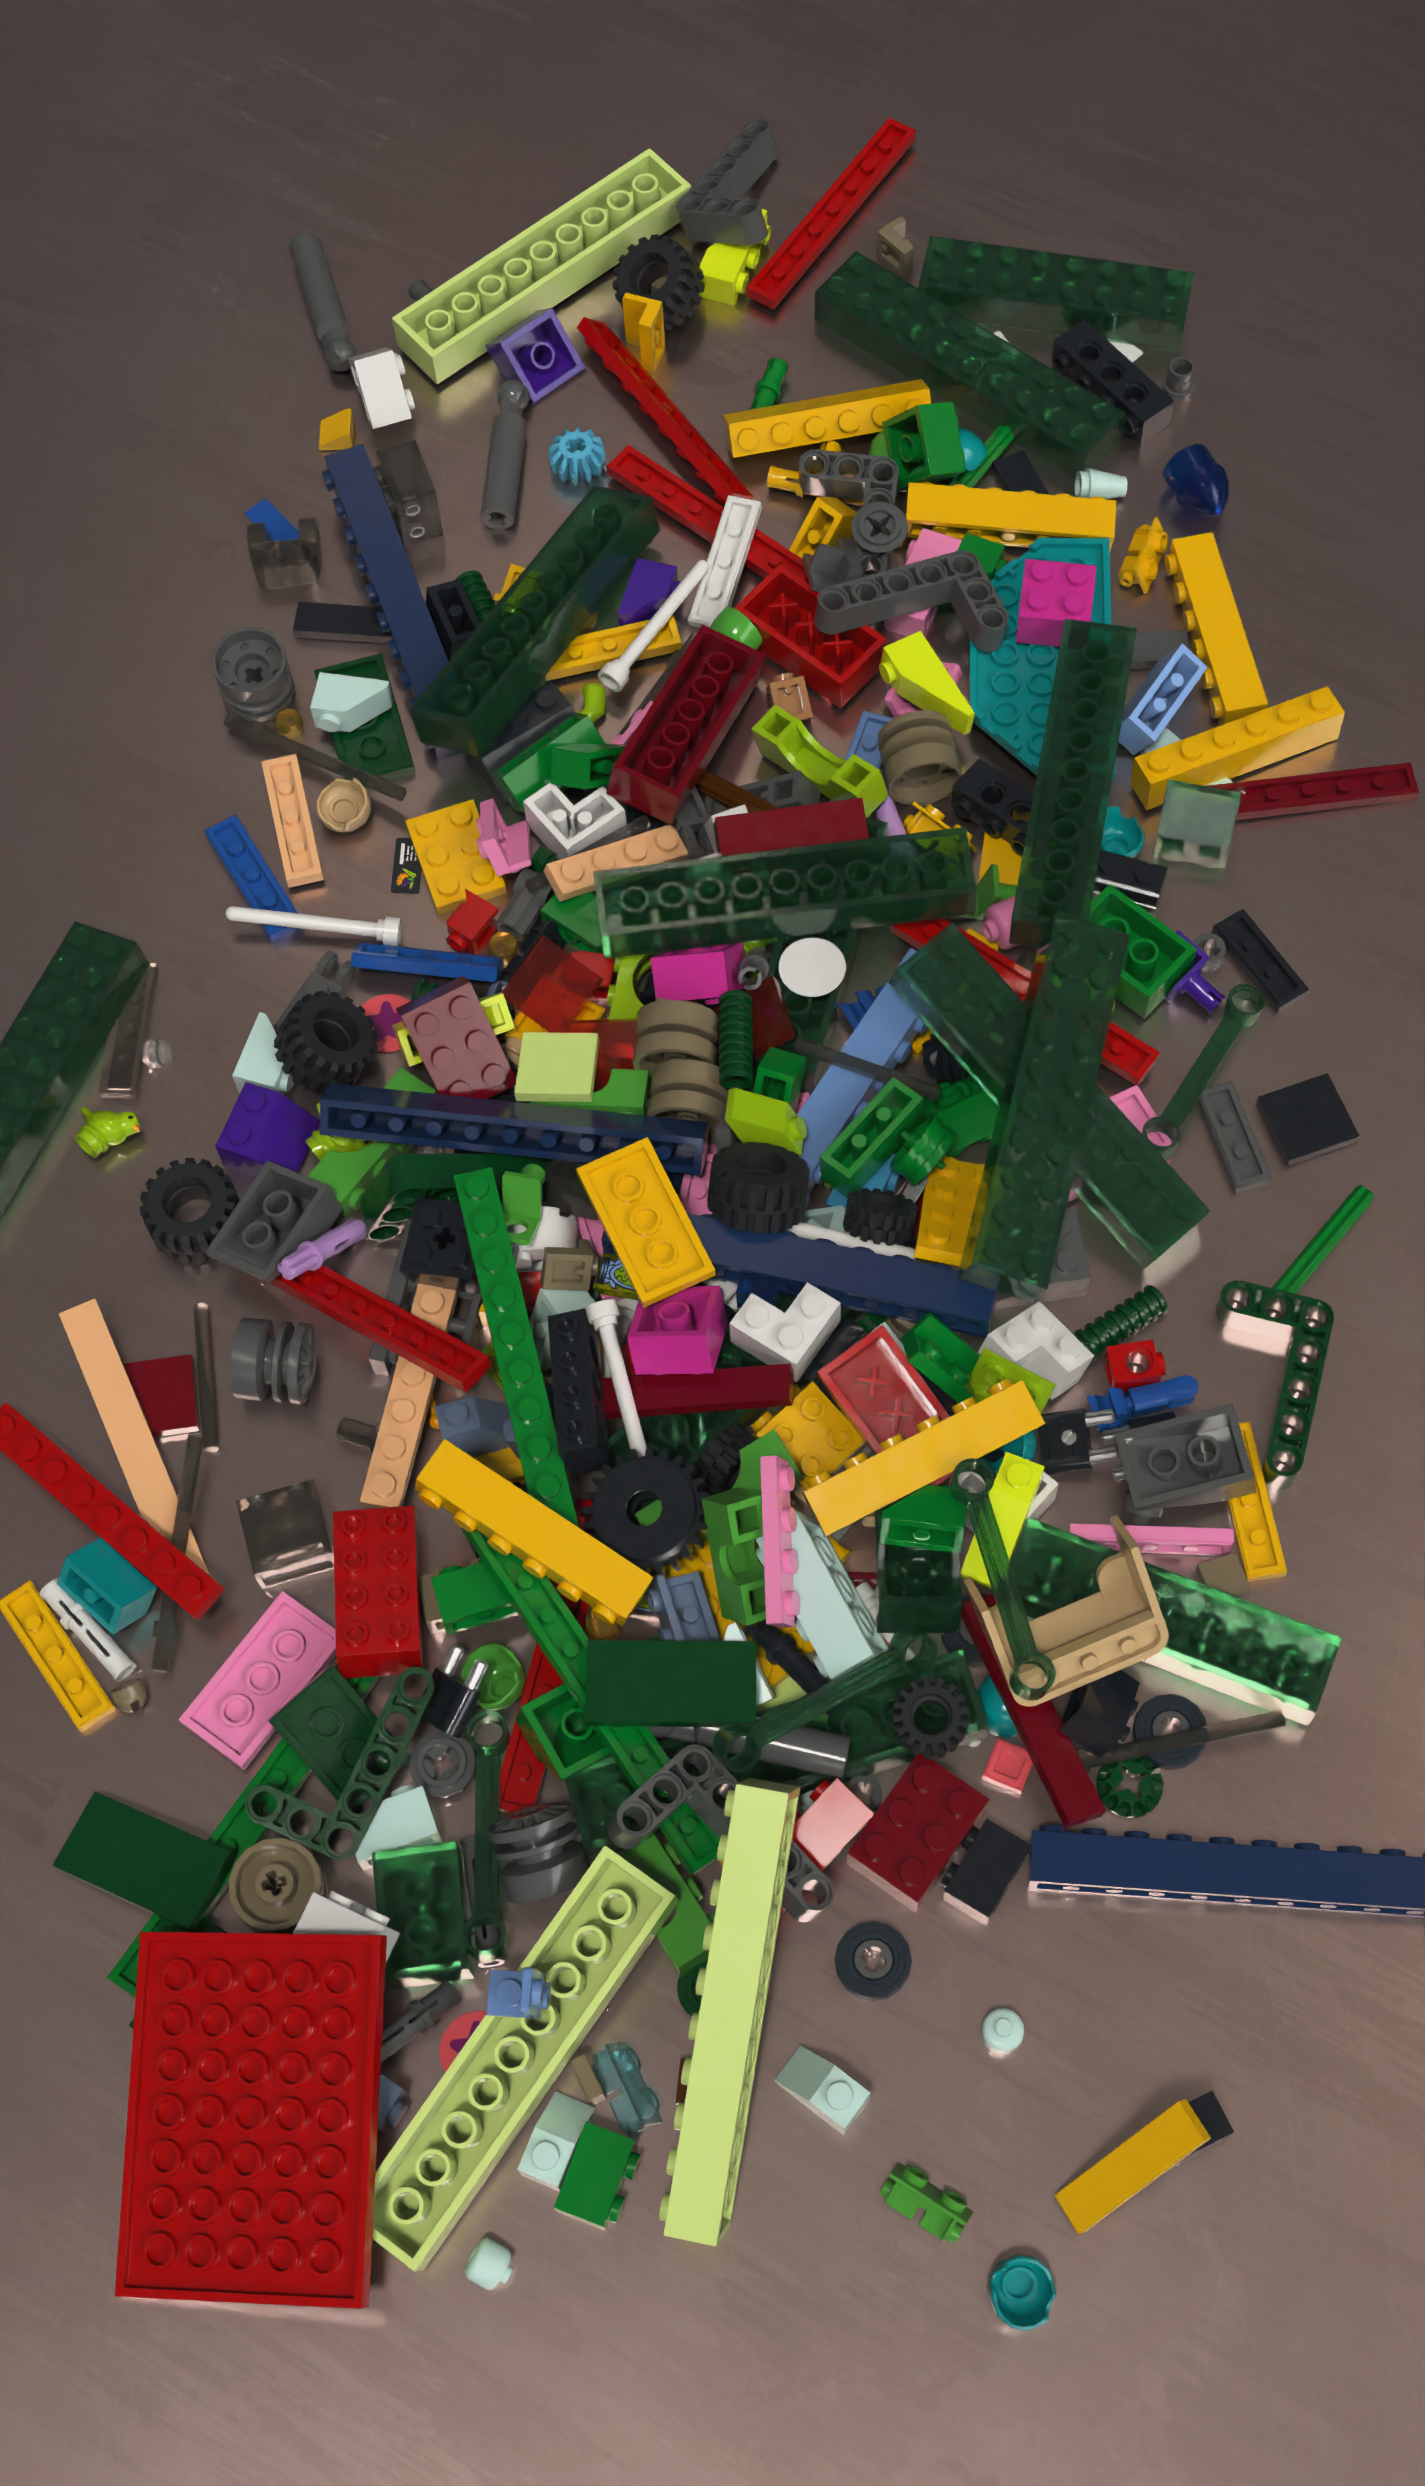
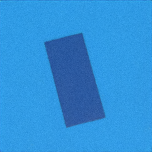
M266 498L244 513L280 550L302 536Z

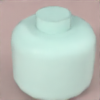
M997 2008L989 2012L984 2018L980 2030L981 2039L985 2047L999 2055L1015 2051L1020 2046L1025 2033L1024 2024L1020 2016L1007 2008Z
M490 2238L480 2239L466 2262L464 2268L465 2277L487 2290L494 2289L499 2282L505 2284L513 2270V2267L509 2266L511 2260L510 2250Z

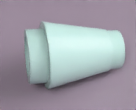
M1086 468L1085 471H1078L1075 477V497L1091 498L1098 496L1107 500L1125 497L1127 492L1126 476Z

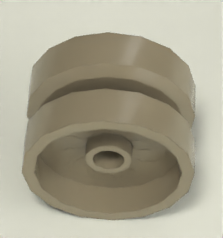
M663 1000L651 1002L641 1007L637 1012L635 1032L638 1040L634 1044L633 1066L635 1070H649L650 1079H652L655 1067L662 1062L675 1059H692L717 1065V1049L714 1045L719 1037V1017L712 1009L698 1003L683 1000Z
M675 1059L659 1064L654 1068L650 1086L652 1097L648 1102L646 1116L709 1122L708 1144L716 1143L715 1127L727 1103L729 1091L719 1084V1067L708 1062L692 1059Z
M285 1838L265 1839L247 1848L234 1863L228 1881L229 1899L236 1914L255 1933L293 1934L312 1893L315 1892L326 1898L330 1894L329 1881L313 1854L299 1842ZM281 1887L282 1893L275 1896L276 1890Z

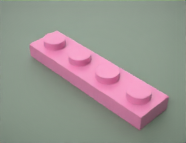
M776 1455L760 1457L766 1624L777 1628L795 1627V1616H798L800 1610L799 1596L797 1591H794L793 1574H796L798 1571V1557L795 1549H792L791 1533L795 1532L797 1521L795 1510L793 1507H790V1491H793L795 1487V1475L793 1468L789 1466V1461Z

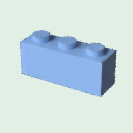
M1183 643L1159 659L1114 722L1115 739L1132 755H1135L1156 741L1208 668Z

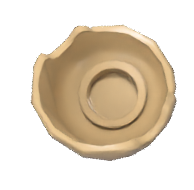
M336 778L321 791L316 801L319 819L328 829L335 832H353L366 823L371 813L370 796L366 788L356 778H353V780Z

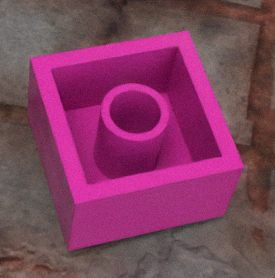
M1025 559L1016 643L1087 650L1097 566Z
M743 941L673 947L651 957L655 998L660 997L668 1000L688 1002L704 999L706 1005L719 1004V997L723 993L743 989L745 982L740 985L738 981L740 963L745 957Z
M691 1286L645 1308L638 1301L627 1335L636 1375H700L714 1373L728 1325L720 1286Z

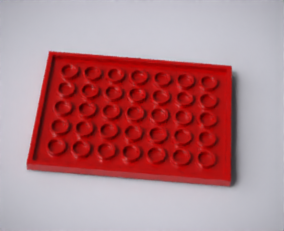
M140 1932L115 2283L116 2297L354 2309L369 2308L387 1935Z

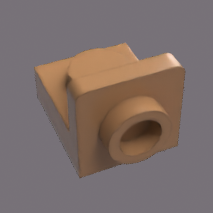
M785 673L773 677V683H769L766 687L767 696L770 695L772 707L776 704L802 722L812 720L813 714L804 676L794 678L793 673Z

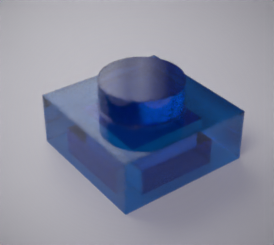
M763 1278L739 1279L736 1290L737 1308L742 1307L751 1293L778 1308L779 1286H775Z

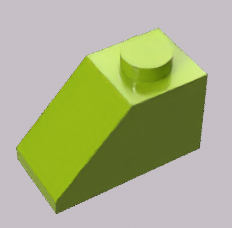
M738 1088L729 1089L725 1121L742 1143H770L787 1148L788 1151H793L802 1156L803 1139L807 1136L806 1124L801 1116H797L788 1102Z

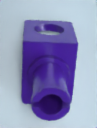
M1178 930L1175 933L1197 948L1193 968L1172 988L1165 1000L1170 1003L1180 992L1182 994L1186 992L1208 1014H1211L1214 1008H1217L1226 996L1221 994L1201 976L1203 973L1201 970L1210 957Z

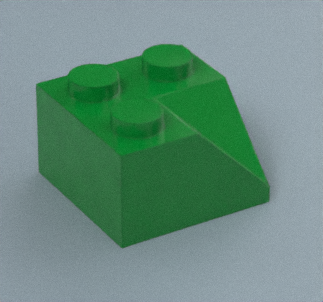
M953 401L917 405L882 422L888 457L898 465V491L908 489L909 482L928 481L933 483L965 472V455L961 448L958 417L955 414Z

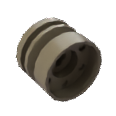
M924 710L908 712L893 718L878 733L877 743L881 752V761L885 765L884 775L888 793L893 800L908 805H913L915 801L921 805L941 800L952 793V786L963 773L959 756L955 751V739L952 735L951 722L945 715L936 711Z

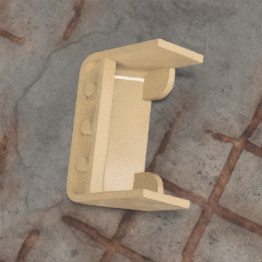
M1117 1515L1111 1517L1110 1521L1121 1552L1106 1558L1098 1566L1096 1581L1100 1592L1024 1623L1019 1610L1011 1604L1002 1603L988 1608L972 1578L969 1577L963 1580L982 1631L1013 1698L1020 1705L1031 1707L1044 1703L1161 1652L1166 1646L1169 1633L1140 1549Z

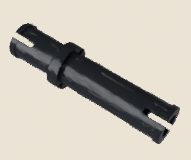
M766 1619L758 1622V1626L762 1630H759L754 1624L745 1625L744 1632L766 1652L767 1660L773 1665H779L826 1715H831L837 1711L831 1705L832 1702L827 1696L839 1707L842 1706L846 1698L845 1694L839 1691L795 1647L796 1642L790 1635H783L776 1627L766 1624Z

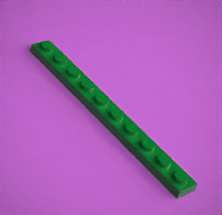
M490 1167L454 1175L456 1191L527 1492L530 1496L579 1528L564 1463L558 1454L557 1434L493 1169Z
M461 1528L585 1714L587 1642L589 1638L547 1576H544L543 1579L535 1577L523 1568L522 1563L524 1561L511 1552L508 1556H505L494 1550L487 1543L489 1538L476 1529L471 1533ZM593 1726L635 1791L670 1761L652 1732L646 1726ZM659 1789L653 1790V1795L657 1801L663 1804H670L667 1793ZM687 1803L660 1826V1829L691 1876L717 1860L720 1838Z
M336 1664L335 1669L339 1672L338 1664ZM382 1676L349 1678L345 1680L364 1701ZM283 1738L207 1840L230 1851L235 1855V1858L194 1932H197L228 1889V1881L234 1863L247 1848L262 1841L271 1830L248 1816L245 1810V1800L248 1793L257 1786L269 1785L295 1796L312 1773ZM264 1792L256 1797L254 1809L259 1816H269L276 1810L277 1802L273 1794ZM153 1914L140 1932L191 1931ZM140 1933L107 1976L110 1981L134 1998L136 1997Z

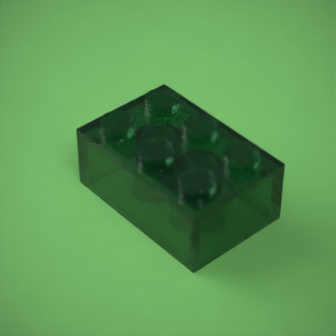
M886 1505L874 1511L872 1548L877 1633L959 1634L963 1605L959 1553L880 1544L882 1511L892 1505Z
M457 1841L372 1852L377 1912L390 1918L387 1927L400 1933L386 1962L385 1984L389 1990L442 1983L445 1980L456 1981L474 1978L462 1851Z

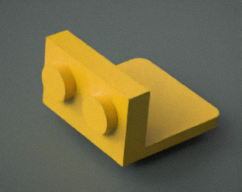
M813 1381L801 1388L796 1384L793 1385L792 1406H780L773 1414L766 1410L750 1425L754 1430L752 1435L757 1439L772 1430L776 1431L804 1477V1480L798 1484L805 1491L810 1489L806 1481L826 1471H829L831 1474L863 1442L851 1423Z

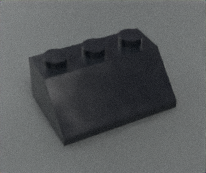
M551 681L462 734L467 759L505 807L510 803L491 774L575 712L571 704Z

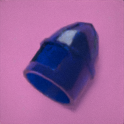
M1194 444L1177 452L1164 467L1162 475L1168 486L1178 488L1176 493L1178 504L1188 512L1205 517L1221 515L1229 500V480L1223 466L1217 463L1203 444Z

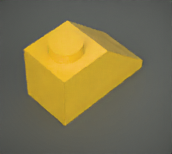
M817 497L789 550L802 558L804 553L814 555L817 546L820 544L835 547L839 536L850 539L852 536V521L857 512L837 498Z

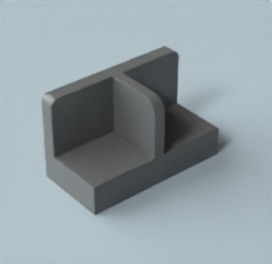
M839 536L835 547L820 544L817 546L814 555L804 553L802 557L803 567L810 588L816 592H820L828 586L861 578L863 573L853 541Z

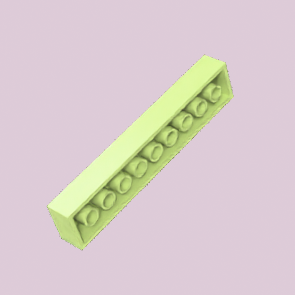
M650 148L392 317L397 346L436 384H439L487 352L488 350L485 345L534 312L553 308L620 263L618 261L622 254L626 256L629 252L627 248L631 244L634 246L638 245V239L646 237L650 240L651 235L658 234L660 236L680 223L676 205L689 191L691 185Z
M748 1778L737 1783L735 1790H729L726 1797L724 1815L731 1817L728 1834L721 1835L717 1852V1860L723 1861L721 1878L714 1879L710 1895V1905L716 1906L713 1924L708 1923L703 1939V1950L709 1951L706 1968H700L696 1982V1995H701L702 1999L699 2012H693L688 2032V2039L695 2042L691 2058L686 2057L681 2075V2084L687 2085V2092L684 2103H678L674 2118V2130H679L680 2135L677 2148H671L667 2162L666 2174L673 2176L670 2192L663 2194L660 2206L659 2220L666 2221L663 2236L716 2247L731 2227L800 1787Z
M604 1846L517 1970L523 1972L524 1967H533L545 1974L544 1981L551 1983L549 2008L542 2009L541 2019L485 2015L375 2172L372 2239L414 2272L424 2271L675 1909L680 1900L674 1894L610 1848Z

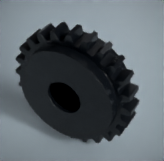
M647 1447L645 1456L641 1457L634 1448L630 1451L631 1459L627 1461L618 1454L615 1456L618 1466L612 1469L604 1464L602 1466L606 1473L604 1479L602 1480L598 1477H593L592 1479L593 1483L598 1487L596 1492L585 1493V1496L593 1503L592 1506L582 1508V1513L592 1518V1521L583 1525L584 1529L588 1533H595L592 1537L649 1575L651 1574V1569H655L658 1575L664 1574L665 1576V1566L671 1565L676 1571L681 1570L678 1560L684 1556L692 1562L694 1557L690 1549L693 1546L703 1549L705 1546L698 1537L700 1533L707 1534L708 1528L704 1523L702 1498L711 1495L709 1492H700L707 1486L706 1481L703 1477L694 1479L698 1470L693 1464L683 1469L686 1463L683 1456L678 1455L671 1461V1453L667 1449H663L659 1457H657L654 1449ZM650 1499L661 1501L662 1511L656 1522L648 1526L635 1525V1511L641 1503Z

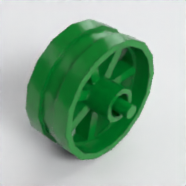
M935 1114L927 1117L911 1133L903 1130L900 1136L905 1140L893 1157L890 1168L897 1174L900 1173L904 1176L905 1181L910 1185H916L936 1166L941 1170L945 1167L946 1163L942 1161V1158L957 1135L956 1131L950 1126L944 1125L942 1120Z

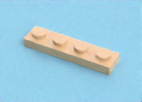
M293 754L261 761L288 887L291 888L324 880L297 755Z
M669 824L548 863L543 872L558 900L561 902L683 862L689 853L673 824Z

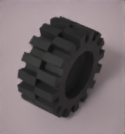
M862 1188L861 1191L854 1190L848 1194L843 1227L846 1232H850L852 1237L860 1236V1240L864 1242L872 1240L873 1244L880 1245V1242H885L887 1246H893L894 1242L902 1245L904 1241L909 1242L912 1238L917 1205L913 1204V1200L905 1199V1196L902 1194L893 1195L894 1191L887 1190L885 1193L877 1188H873V1191H870L868 1188Z
M734 1423L733 1426H727L724 1432L721 1431L717 1434L715 1441L711 1440L707 1451H703L699 1456L702 1459L696 1462L694 1466L698 1470L694 1479L703 1477L707 1483L704 1489L711 1495L732 1489L740 1472L739 1450L754 1442L757 1438L737 1423Z
M924 1677L922 1682L916 1683V1680L909 1683L906 1690L903 1688L899 1693L893 1707V1732L895 1737L898 1736L899 1744L902 1748L907 1747L910 1749L911 1755L917 1757V1754L924 1755V1759L931 1760L932 1756L938 1755V1759L946 1757V1753L949 1751L953 1753L958 1748V1744L963 1742L969 1723V1707L965 1705L966 1699L962 1693L959 1695L956 1692L957 1687L951 1683L950 1686L944 1684V1679L937 1678L935 1682L930 1681V1677ZM933 1703L945 1711L947 1723L941 1731L930 1734L921 1731L916 1726L914 1713L921 1705Z

